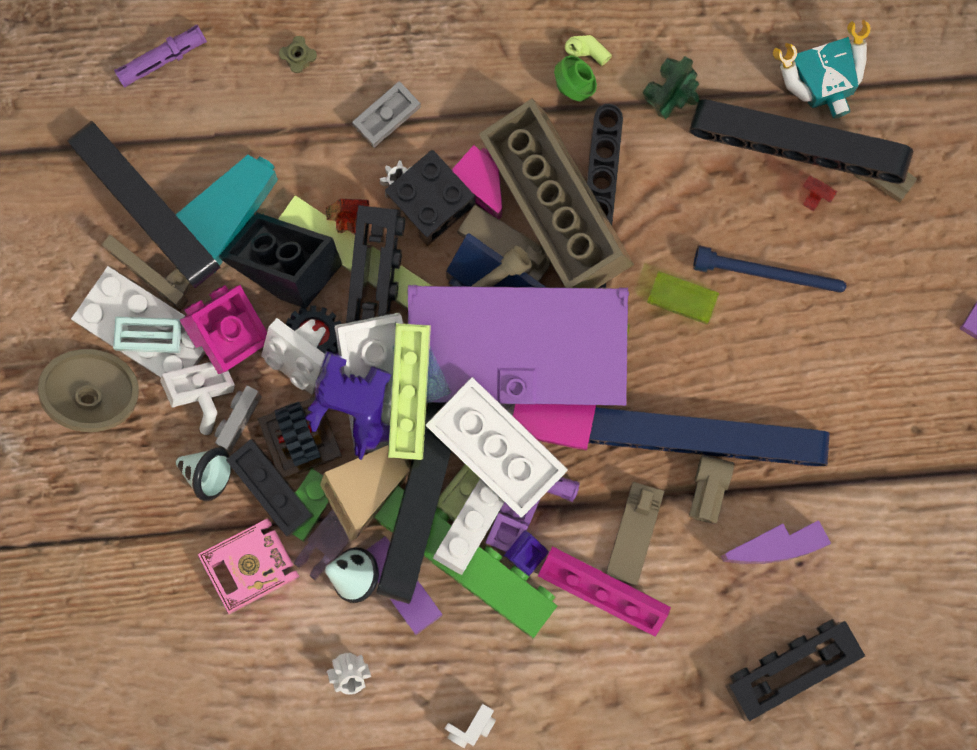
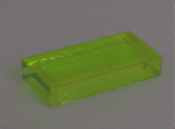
M658 271L647 303L708 325L719 293Z

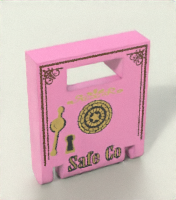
M269 518L198 554L228 615L300 577L297 571L290 572L286 576L283 574L282 571L292 567L293 563L275 530L265 535L262 534L261 531L272 526ZM222 563L226 564L238 588L226 595L213 568Z

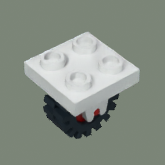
M311 305L308 312L302 307L299 309V313L294 311L290 319H287L286 324L276 318L268 328L261 355L268 366L274 370H280L290 378L297 388L305 389L310 394L315 392V382L322 372L321 364L326 351L334 354L339 352L335 325L341 324L340 320L334 322L336 315L333 312L329 316L326 315V308L322 307L321 312H317L316 305Z

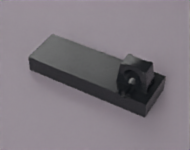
M250 439L226 459L286 537H290L314 517L310 509L255 440Z

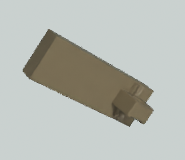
M476 205L473 206L457 231L463 238L470 233L503 257L514 246H520L528 254L532 263L531 268L526 270L525 273L538 282L541 281L552 264L543 247Z
M109 235L102 243L103 247L112 256L180 311L189 302L185 295L191 284L177 268L166 278H163L112 235Z
M636 482L632 483L606 571L607 575L623 583L633 586L638 585L664 495L663 490Z

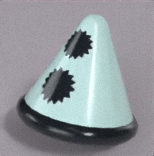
M220 447L181 456L176 460V466L192 487L196 497L202 501H211L217 498L226 488L232 471V467L226 461L230 455L225 449Z
M354 547L344 551L325 568V573L332 582L337 595L350 603L366 600L373 593L378 583L379 568L373 554L364 548Z

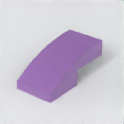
M539 501L522 518L504 502L486 543L507 552L524 530L527 531Z

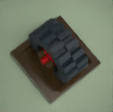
M315 397L302 402L298 401L277 409L271 414L257 418L275 467L285 479L342 458L326 412L316 432L311 431L310 421L305 418L311 412L308 410V407L314 402Z

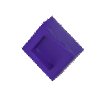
M524 530L504 556L526 575L530 576L549 551L533 535Z

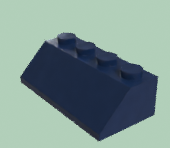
M468 233L446 270V279L449 280L448 285L472 286L501 265V260L504 257ZM524 272L521 275H508L493 287L545 286Z

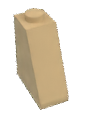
M389 445L364 455L362 460L357 458L324 473L320 486L350 541L355 540L362 533L398 486L401 487L410 471L408 459L388 458Z

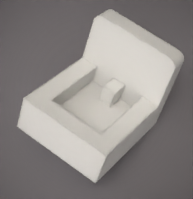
M482 704L466 733L448 723L445 727L450 732L447 738L465 748L467 743L474 746L480 734L487 737L496 722V719L491 717L494 710Z

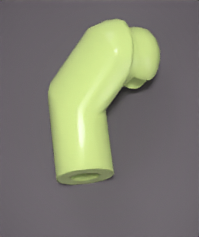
M591 35L573 36L565 43L567 54L576 57L591 56L600 66L605 65L612 57V54Z

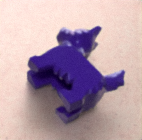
M326 351L321 364L322 372L315 382V400L308 407V410L311 412L305 418L310 421L311 431L316 432L328 408L352 415L353 438L355 442L354 453L362 460L366 450L375 449L381 442H389L390 425L382 420L385 386L390 381L391 374L371 366L365 378H362L360 375L356 377L354 374H350V377L340 372V368L346 365L347 359Z

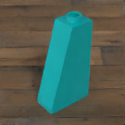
M250 155L245 156L176 214L212 255L219 266L223 262L220 258L221 253L253 218L278 181L276 172L273 170L275 166L261 156L257 160Z

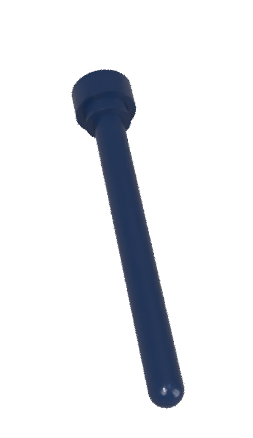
M701 245L697 246L694 257L693 270L705 273L707 270L713 271L714 268L839 293L844 292L847 287L845 281L718 256L717 252L711 251V247Z

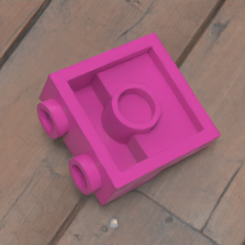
M226 285L217 288L209 293L212 300L203 304L202 300L193 303L184 309L187 315L180 319L195 348L203 347L218 374L226 372L264 347L267 330L241 285L230 289Z

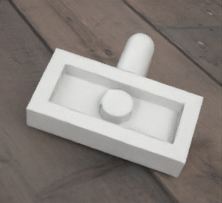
M211 362L163 373L160 380L171 407L196 401L199 402L203 411L199 430L204 435L212 433L217 416V410L212 397L232 393L235 387L229 371L218 374Z

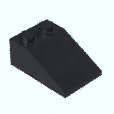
M258 212L220 255L223 262L280 300L305 309L342 266V261L332 237Z

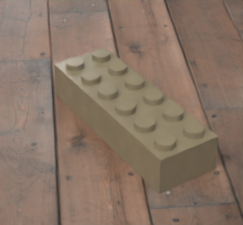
M533 98L479 133L566 288H598L634 265L546 112Z

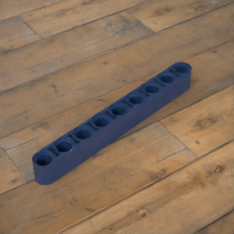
M596 407L588 443L823 467L828 466L830 433L822 430Z

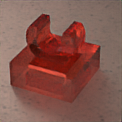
M809 175L803 187L811 192L803 205L814 211L822 198L831 203L837 190Z
M339 199L326 207L327 220H336V230L338 233L348 230V221L352 225L353 234H355L358 205L369 206V200Z

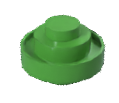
M566 56L557 63L554 74L557 88L563 95L581 102L587 100L596 92L597 83L593 71L579 57Z

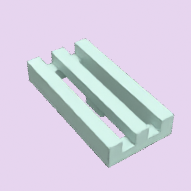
M115 317L113 349L115 351L180 353L182 335L180 319ZM122 325L173 327V332L122 331ZM121 338L172 340V344L121 342Z

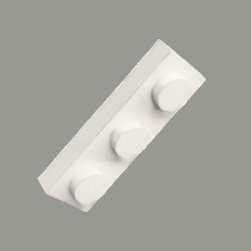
M481 478L433 559L460 575L465 571L505 502Z

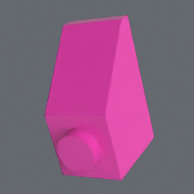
M473 145L452 171L475 195V203L484 211L500 220L502 217L499 169L487 149L482 148V150H479Z

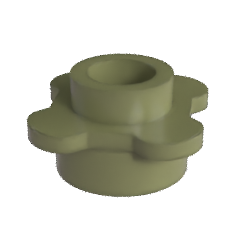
M302 36L294 37L293 42L289 46L282 47L279 50L280 58L287 61L291 71L294 73L302 72L303 69L307 68L317 58L316 51L310 49L305 44V38ZM300 52L301 55L299 57H296L295 53Z

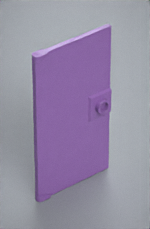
M408 285V324L431 325L426 402H448L473 377L500 404L626 406L628 288Z

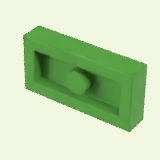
M312 468L296 491L314 515L312 519L293 533L294 536L303 542L329 505V501L320 486L323 475Z

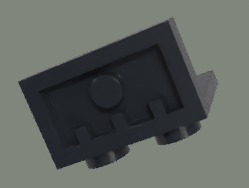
M434 150L429 151L385 189L386 195L418 229L419 238L427 246L434 242L475 205V195Z

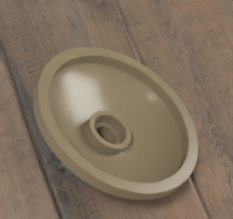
M95 349L73 350L57 356L44 368L38 383L39 401L47 415L58 424L81 432H99L118 426L132 414L139 395L138 381L132 369L120 358Z

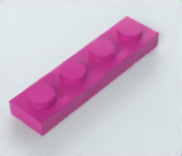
M553 546L538 574V577L656 637L671 609L670 606Z

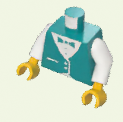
M862 20L863 27L858 33H855V23L853 21L848 24L847 30L854 37L851 42L849 37L800 53H797L795 46L785 43L787 53L784 57L781 50L775 48L773 56L776 60L782 62L780 69L786 89L800 100L808 102L812 108L827 104L833 119L850 113L851 110L846 97L855 93L863 79L867 61V42L864 38L869 35L871 29L868 22Z

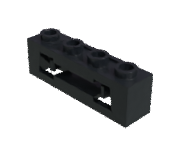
M358 205L346 323L374 318L377 309V303H362L363 314L362 319H360L361 301L367 295L372 245H367L369 224H372L369 242L384 243V228H387L385 247H381L376 300L379 301L378 317L389 315L391 302L397 301L399 283L394 282L395 269H400L402 261V250L397 249L398 236H404L406 222L405 217H401V210Z
M831 619L816 628L819 634L808 640L805 635H802L789 642L787 645L790 650L778 655L774 651L759 659L758 661L761 666L749 671L745 667L730 676L732 682L725 685L744 721L755 719L865 657L846 621L836 623L834 619ZM827 640L830 643L826 647H823L819 650L815 648L816 646L820 645L821 643ZM815 651L818 652L822 661H828L837 654L840 656V658L828 665H816L774 690H771L767 681H762L754 687L751 685L753 681L762 676L771 677ZM773 691L774 695L758 703L757 699Z

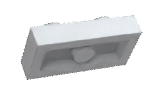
M399 81L352 121V124L369 144L375 148L420 109L421 103Z
M246 386L243 392L239 390L236 393L230 406L233 409L228 420L223 419L220 422L214 435L217 437L215 443L220 448L225 449L229 453L232 452L262 397L259 391Z

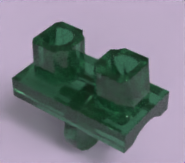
M686 56L681 61L667 58L660 69L661 76L666 78L667 81L663 86L654 81L649 82L643 90L645 100L655 107L659 117L666 120L675 106L678 109H682L686 103L696 105L700 100L699 95L695 92L699 82L695 80L698 75L691 66L693 64L692 59Z

